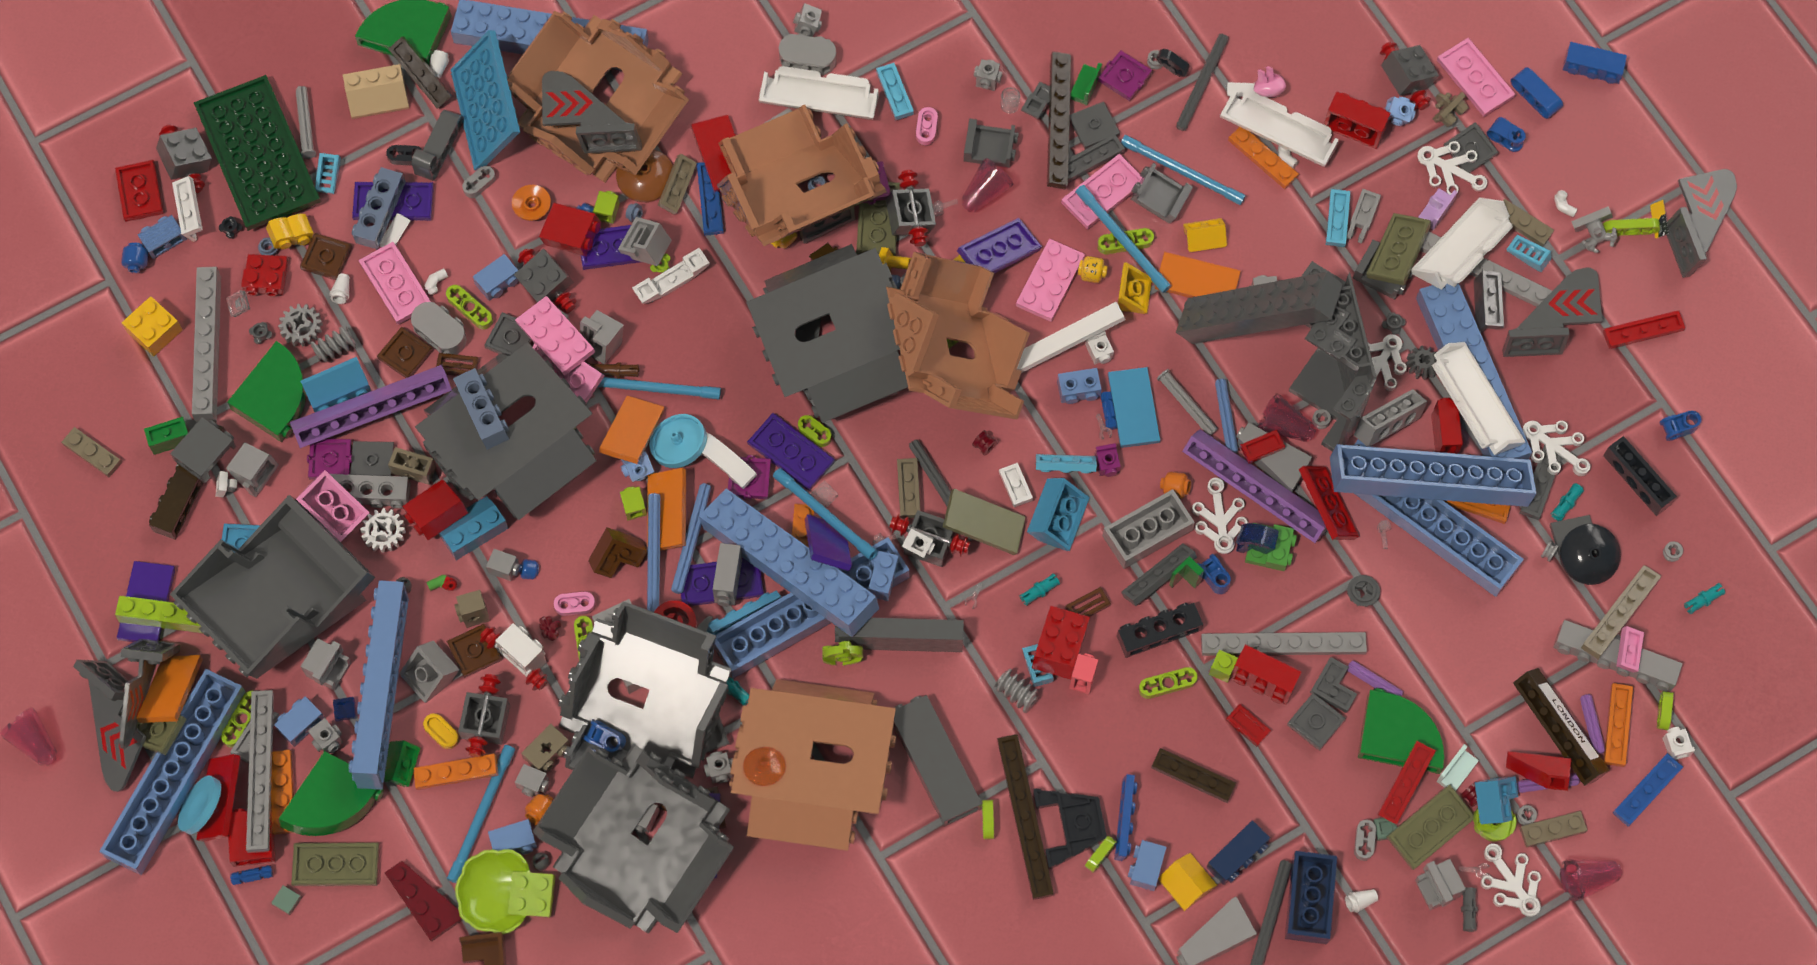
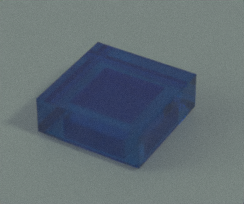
M354 697L333 700L335 721L357 719Z

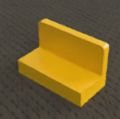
M1222 218L1183 224L1189 252L1227 246L1226 226Z

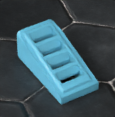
M319 153L315 182L317 192L335 193L341 160L339 155ZM325 162H333V163H334L333 166H331V165H324V164H325ZM323 169L333 170V172H323ZM322 176L332 177V179L325 180L322 179ZM320 184H331V187H320Z
M1516 235L1507 248V252L1539 272L1545 269L1552 258L1550 250L1519 235ZM1520 243L1523 244L1519 251L1516 250ZM1526 248H1529V250L1527 251V253L1524 254V251L1526 250Z
M1038 644L1022 648L1033 687L1052 683L1054 680L1053 674L1050 673L1036 677L1037 673L1043 671L1032 669L1033 663H1031V660L1034 659V655L1029 656L1028 652L1036 651Z

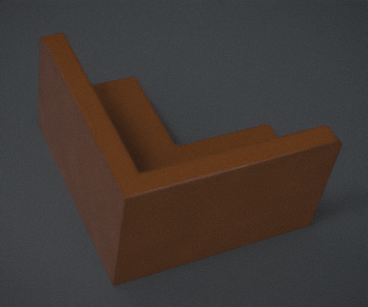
M606 527L588 561L594 573L612 578L620 562L638 568L647 553V549L640 538Z
M502 932L459 937V942L462 946L463 963L484 961V965H507L505 938Z

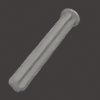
M298 86L296 89L302 146L300 154L302 158L310 159L316 156V151L313 148L308 92L305 86Z
M1167 369L1157 377V380L1167 387L1205 433L1210 436L1213 435L1217 427L1173 378L1170 370Z

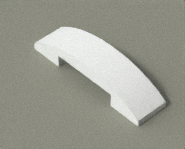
M697 248L684 256L682 262L652 280L647 278L632 287L641 303L646 304L680 288L701 273L710 263L701 249Z
M707 433L706 446L701 456L704 455L724 471L732 481L744 489L755 478L756 472L722 442Z

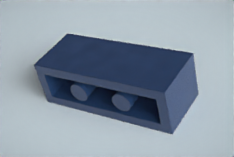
M1252 820L1208 862L1206 868L1223 885L1228 881L1233 883L1240 875L1238 872L1243 867L1247 869L1255 861L1253 857L1257 853L1262 855L1268 849L1270 837Z

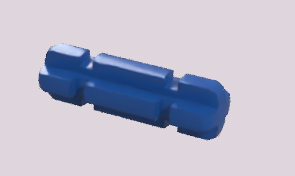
M1111 392L1101 393V401L1106 420V429L1114 430L1117 428L1112 395Z
M267 865L262 866V869L258 867L244 870L242 873H231L230 879L233 885H238L242 882L247 883L261 880V877H264V879L273 876L271 866Z

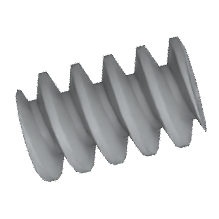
M347 326V330L339 327V334L336 331H332V338L326 334L325 342L318 338V345L313 341L310 343L319 361L322 359L328 362V355L334 359L335 351L342 355L341 348L348 352L349 344L354 348L356 347V343Z
M1010 668L1000 676L994 687L998 686L997 691L999 693L1004 691L1005 698L1011 696V703L1017 701L1016 706L1018 708L1024 706L1023 712L1027 713L1039 699V696H1036L1038 690L1035 689L1030 692L1031 684L1024 687L1025 679L1019 682L1016 681L1018 674L1011 677L1012 669Z

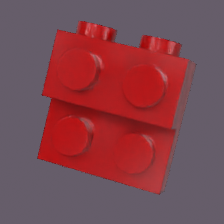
M248 254L241 284L243 292L251 296H256L257 294H266L270 297L283 295L288 265L287 256Z

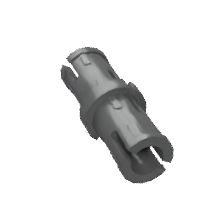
M1465 887L1463 906L1461 907V912H1463V931L1475 932L1477 931L1476 913L1478 912V907H1476V888Z

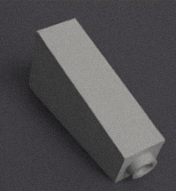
M1248 422L1245 428L1241 427L1236 436L1238 438L1237 446L1240 448V444L1267 434V432ZM1284 442L1286 446L1284 450L1257 460L1254 463L1266 475L1293 493L1302 478L1299 468L1309 466L1312 457Z
M1237 897L1232 898L1179 948L1178 956L1176 957L1179 965H1203L1255 938L1257 933Z

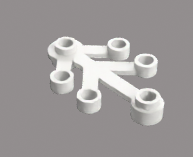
M1452 141L1448 146L1438 149L1424 146L1419 150L1417 157L1419 162L1427 167L1430 186L1436 188L1441 184V178L1436 174L1435 164L1442 169L1447 185L1446 192L1449 195L1452 194L1449 192L1450 187H1454L1458 192V186L1454 184L1452 174L1470 182L1474 191L1481 192L1486 188L1487 180L1484 176H1474L1457 167V165L1467 162L1474 163L1477 160V153L1474 150H1469L1465 155L1448 160H1443L1439 156L1448 153H1458L1460 144L1456 141ZM1451 145H1456L1458 149L1453 151L1450 147ZM1424 153H1430L1431 157L1425 158ZM1474 154L1475 158L1471 160L1468 158V155ZM1433 178H1437L1439 182L1437 184H1433L1431 180ZM1480 179L1483 181V184L1477 185L1475 181Z
M1390 334L1384 337L1383 342L1368 343L1370 352L1383 350L1380 356L1372 357L1376 377L1381 370L1385 381V389L1393 391L1396 388L1397 381L1391 375L1387 359L1391 354L1395 365L1394 372L1397 375H1403L1407 366L1402 362L1399 354L1402 347L1401 339L1397 335ZM1393 341L1396 343V345L1392 346L1389 344V342ZM1401 366L1403 371H1399L1397 367ZM1387 382H1392L1394 386H1389Z
M1536 421L1525 423L1522 430L1525 437L1530 440L1532 448L1531 459L1533 462L1540 463L1544 458V452L1539 447L1540 441L1546 447L1549 464L1547 470L1551 475L1558 474L1561 469V465L1556 460L1555 453L1573 465V472L1576 475L1585 476L1588 473L1590 463L1586 459H1578L1562 447L1564 445H1582L1584 441L1583 434L1577 432L1569 437L1550 438L1545 434L1554 432L1564 434L1568 428L1565 421H1558L1554 425L1542 426ZM1558 425H1562L1564 430H1560ZM1530 428H1535L1536 432H1532ZM1579 437L1581 441L1577 442L1574 438ZM1534 454H1539L1541 458H1536ZM1579 464H1584L1586 468H1581ZM1551 466H1556L1557 470H1552Z
M1212 478L1208 482L1207 490L1213 496L1215 515L1207 510L1201 502L1193 504L1192 513L1196 516L1201 515L1215 525L1218 529V534L1209 529L1204 521L1196 523L1195 532L1199 535L1204 534L1214 541V547L1217 552L1228 554L1234 548L1233 539L1240 531L1246 529L1248 522L1246 518L1238 517L1235 521V526L1228 533L1226 525L1237 512L1243 510L1245 503L1241 498L1234 499L1232 506L1224 514L1221 499L1224 482L1220 478ZM1212 486H1217L1219 490H1213ZM1239 502L1242 506L1236 507L1235 503ZM1199 506L1202 510L1196 511L1195 507ZM1242 521L1245 525L1239 526L1237 522ZM1202 525L1205 529L1199 530L1198 526ZM1225 542L1228 546L1222 547L1220 543Z
M1489 844L1484 850V857L1489 862L1495 864L1506 881L1493 879V877L1486 875L1480 882L1482 888H1497L1515 892L1519 898L1506 897L1503 893H1497L1493 898V903L1497 907L1504 905L1520 909L1522 914L1528 917L1538 914L1541 905L1536 898L1538 882L1541 880L1540 873L1531 871L1528 874L1529 888L1526 894L1522 884L1525 866L1528 863L1527 855L1521 853L1516 856L1514 860L1516 864L1514 877L1501 859L1502 849L1500 846ZM1489 851L1495 852L1496 856L1490 857ZM1519 857L1524 858V864L1519 863ZM1536 875L1537 881L1531 880L1530 876ZM1484 880H1490L1491 885H1485ZM1501 897L1503 903H1498L1496 898ZM1527 903L1532 904V910L1526 908Z

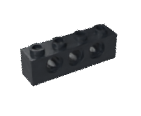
M1624 436L1607 448L1603 455L1605 459L1656 516L1672 505L1677 496Z
M1183 603L1177 606L1175 610H1163L1157 614L1158 616L1153 618L1148 616L1140 619L1139 623L1133 625L1128 623L1121 626L1117 632V639L1125 658L1202 631L1203 622L1195 604L1191 603L1188 605V603ZM1176 618L1181 619L1183 624L1176 625L1173 620ZM1160 625L1164 628V631L1158 632L1154 627ZM1141 632L1145 635V638L1139 639L1135 636V633Z

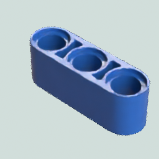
M1525 67L1511 78V84L1514 89L1544 118H1550L1563 107L1560 97L1530 68Z

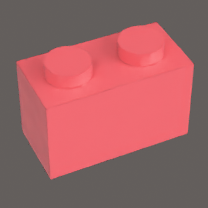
M1078 654L1069 689L1085 694L1090 693L1098 659H1095L1090 654Z

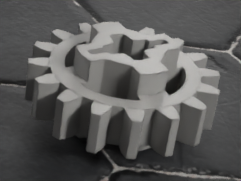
M297 304L296 309L290 306V312L283 311L285 318H279L282 324H279L278 327L282 338L285 337L287 343L292 341L293 346L300 343L304 347L305 342L310 344L312 338L318 339L316 333H322L320 327L323 326V323L320 320V314L316 313L314 307L309 310L307 304H305L304 308ZM309 317L313 319V323L309 321ZM288 327L292 330V334L288 331Z

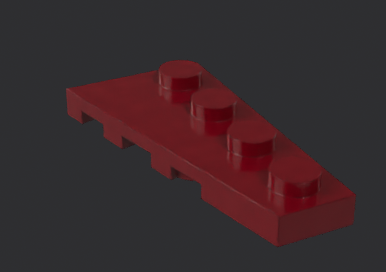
M403 861L384 872L431 942L463 921L459 910Z

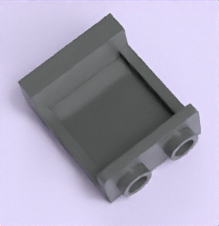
M969 118L964 162L1010 168V161L1015 160L1016 150L1012 149L1013 144H1017L1018 132H1015V125H1011V129L977 125V119Z
M1152 163L1149 167L1145 166L1140 174L1142 177L1141 181H1137L1131 190L1133 192L1131 200L1170 224L1178 216L1193 186L1188 183L1181 186L1155 169L1156 164Z
M1373 239L1357 266L1353 279L1395 300L1398 294H1403L1407 284L1403 286L1367 278L1366 273L1380 245L1378 241ZM1410 272L1408 279L1412 278V272Z
M201 418L170 455L176 463L206 483L210 478L208 472L230 447L235 449L236 445L233 441L235 438L229 432L224 431L223 433L218 429L219 426L214 421H207Z

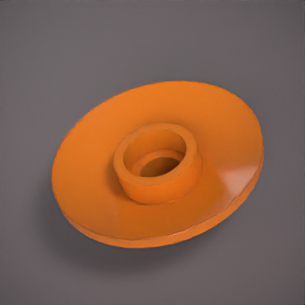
M538 185L523 186L515 192L512 198L514 213L519 218L527 221L541 219L548 213L551 206L549 193Z

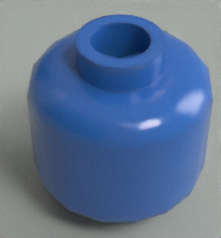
M129 243L122 250L121 264L128 269V272L139 273L140 270L145 269L148 265L149 252L141 243Z

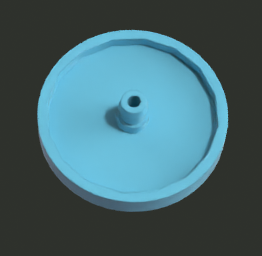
M678 414L668 417L656 427L651 436L650 451L656 461L664 467L680 468L695 461L703 452L707 442L706 430L702 423L692 415Z
M209 775L205 776L191 789L178 817V827L181 831L190 835L194 834L209 820L221 794V782L218 779Z

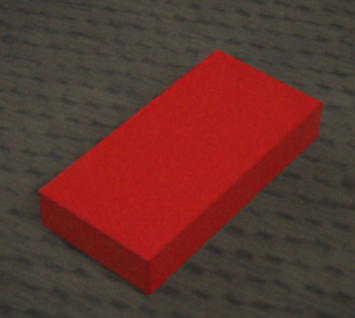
M1277 429L1240 444L1248 464L1284 450L1286 447Z
M1241 704L1226 718L1230 725L1256 747L1271 732L1268 727Z

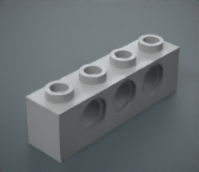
M1412 389L1361 417L1354 436L1367 447H1370L1420 419L1427 400Z
M330 474L342 487L352 489L350 494L361 505H370L374 508L391 506L392 508L400 509L409 502L411 483L408 477ZM365 490H372L369 495H363ZM392 490L390 495H383L385 491Z

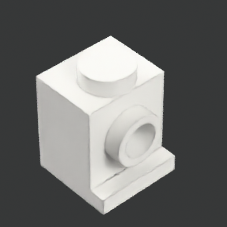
M1105 331L1086 340L1085 346L1095 365L1098 363L1105 364L1113 358L1114 351Z
M912 526L902 547L924 558L926 553L931 554L935 546L932 543L934 538ZM922 539L924 541V544L922 546H918L916 544V540Z
M1673 727L1667 730L1668 733L1662 738L1667 753L1675 760L1690 757L1695 749L1691 745L1686 729L1680 730L1679 727ZM1677 738L1680 739L1681 744L1676 741Z

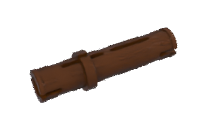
M621 362L616 364H589L605 376H616V378H621V376L639 377V364L625 365L621 364Z

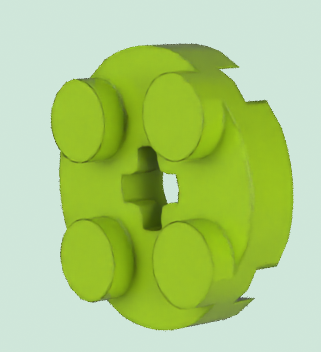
M849 641L839 642V646H823V662L828 665H836V662H843V665L859 663L863 658V647L852 646Z
M1477 807L1473 817L1474 830L1488 841H1503L1514 832L1516 816L1515 814L1513 815L1511 810V821L1495 825L1492 823L1481 824Z

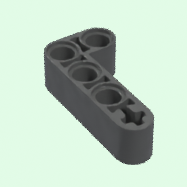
M445 109L441 112L423 151L417 149L413 155L412 167L415 175L432 181L436 179L462 126V115Z

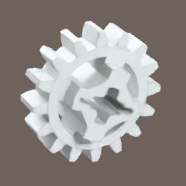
M385 508L382 509L381 513L374 510L375 515L368 514L369 520L362 521L365 526L360 528L363 533L362 539L366 541L367 547L372 546L373 551L380 548L381 552L384 553L385 548H388L391 552L393 545L399 547L398 540L404 541V537L401 535L406 533L405 528H403L405 525L404 521L400 520L399 514L394 516L393 510H390L388 513H386ZM379 527H380L381 529H383V530H386L387 533H386V532H383L382 530L380 531V530H379Z

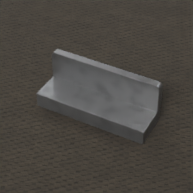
M1482 271L1474 279L1475 319L1480 333L1486 328L1501 330L1504 327L1501 272Z

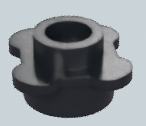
M232 216L224 219L222 224L219 225V231L224 232L229 239L233 238L235 233L242 230V224L237 223Z

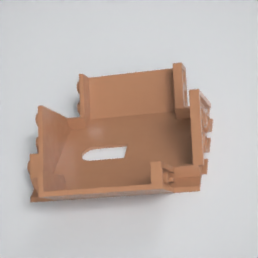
M554 11L507 76L511 95L527 108L518 120V124L524 129L525 133L530 135L531 139L552 150V153L574 165L576 169L585 175L592 174L604 183L616 167L636 175L689 100L683 95L685 92L675 85L683 73L671 66L670 62L665 58L666 54L657 48L656 50L647 48L642 43L644 40L636 34L625 33L620 29L621 25L613 19L611 21L604 18L601 20L593 15L584 28L578 23L574 24L571 21L573 18L566 12L559 13ZM609 69H621L624 73V79L606 106L625 122L635 124L642 142V150L584 153L576 135V126H581V124L543 126V75L548 71L564 72L592 93Z
M804 104L799 109L731 138L727 137L718 143L731 170V174L722 179L717 184V187L722 192L723 196L721 198L728 207L733 206L735 209L733 214L737 219L747 224L745 229L751 237L756 236L763 246H766L887 192L880 183L879 167L876 161L872 160L871 156L865 158L866 151L864 147L855 141V132L847 123L831 136L821 140L820 129L812 121L813 114ZM825 172L835 175L832 181L805 193L796 185Z
M914 252L901 289L886 287L889 298L887 307L890 319L894 321L895 329L893 334L895 343L900 348L901 355L899 356L901 370L905 372L909 391L924 393L948 408L1017 420L1024 401L1010 392L1015 390L1022 371L1017 369L1030 332L1009 322V319L997 313L988 312L987 308L982 306L994 273L982 266ZM947 339L968 343L974 351V359L951 356Z
M776 679L772 691L751 688L748 705L743 706L740 719L742 725H740L735 746L737 751H735L730 772L732 778L729 786H732L731 793L752 796L747 836L848 851L850 844H854L855 831H852V824L857 823L858 811L879 814L882 800L886 801L888 788H884L886 774H890L892 762L888 761L890 748L895 747L896 735H892L896 708L877 706V700H874L873 692ZM813 742L848 747L854 754L853 759L846 764L812 760Z

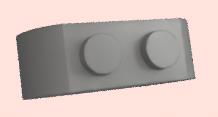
M801 33L789 34L779 44V59L782 66L818 71L821 75H826L835 68L836 48L831 40L821 36L810 37Z
M424 302L418 305L411 315V323L415 333L439 353L459 354L464 349L467 340L462 321L457 317H451L449 311L441 305L439 307L434 302Z

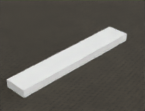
M1117 302L1024 348L1017 369L1023 373L1126 320Z

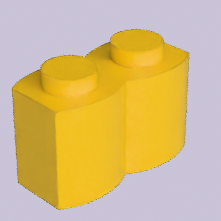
M296 214L287 218L282 217L270 220L266 228L273 247L276 249H287L291 245H306L312 240L314 234L306 214Z

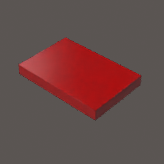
M154 160L115 168L125 222L164 214Z

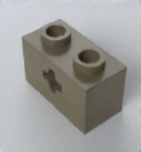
M395 447L388 464L392 474L408 477L411 480L430 485L436 469L433 458Z
M480 590L456 596L458 604H454L460 623L464 622L466 628L490 621Z
M550 724L521 754L523 759L533 768L542 772H548L555 765L554 762L559 757L562 758L564 756L566 748L570 747V743L561 732ZM545 748H546L547 750L551 749V752H550V753H548L547 751L544 752V749H545Z

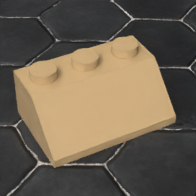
M400 64L343 74L352 119L409 109L404 75Z

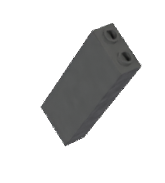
M870 618L853 637L835 625V642L849 641L852 646H862L863 650L962 652L964 620Z
M916 696L910 700L911 703L904 706L900 704L894 707L896 710L893 726L945 827L981 810L982 803L928 696Z

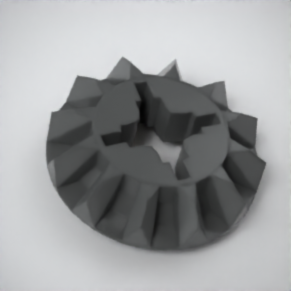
M1360 575L1354 577L1349 582L1347 594L1350 601L1354 602L1357 606L1368 607L1369 605H1374L1378 600L1380 588L1372 577ZM1365 585H1367L1366 592L1369 594H1365L1361 598L1360 591H1358V589L1361 590Z

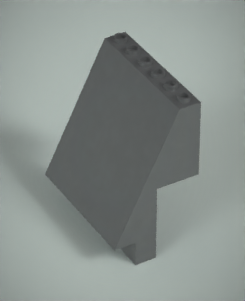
M288 495L239 549L220 539L170 595L175 599L173 603L179 609L187 611L188 614L186 616L195 624L198 623L201 626L199 630L207 637L211 636L214 639L212 643L219 650L223 649L227 653L225 655L226 658L233 664L237 663L240 666L238 670L244 676L248 677L250 675L257 679L367 601L361 593L376 577L294 497Z

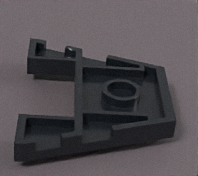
M1038 788L1033 789L1036 809L1058 806L1066 846L1045 849L1048 869L1064 863L1105 840L1107 835L1099 797L1073 793L1065 794L1059 793V791H1044Z

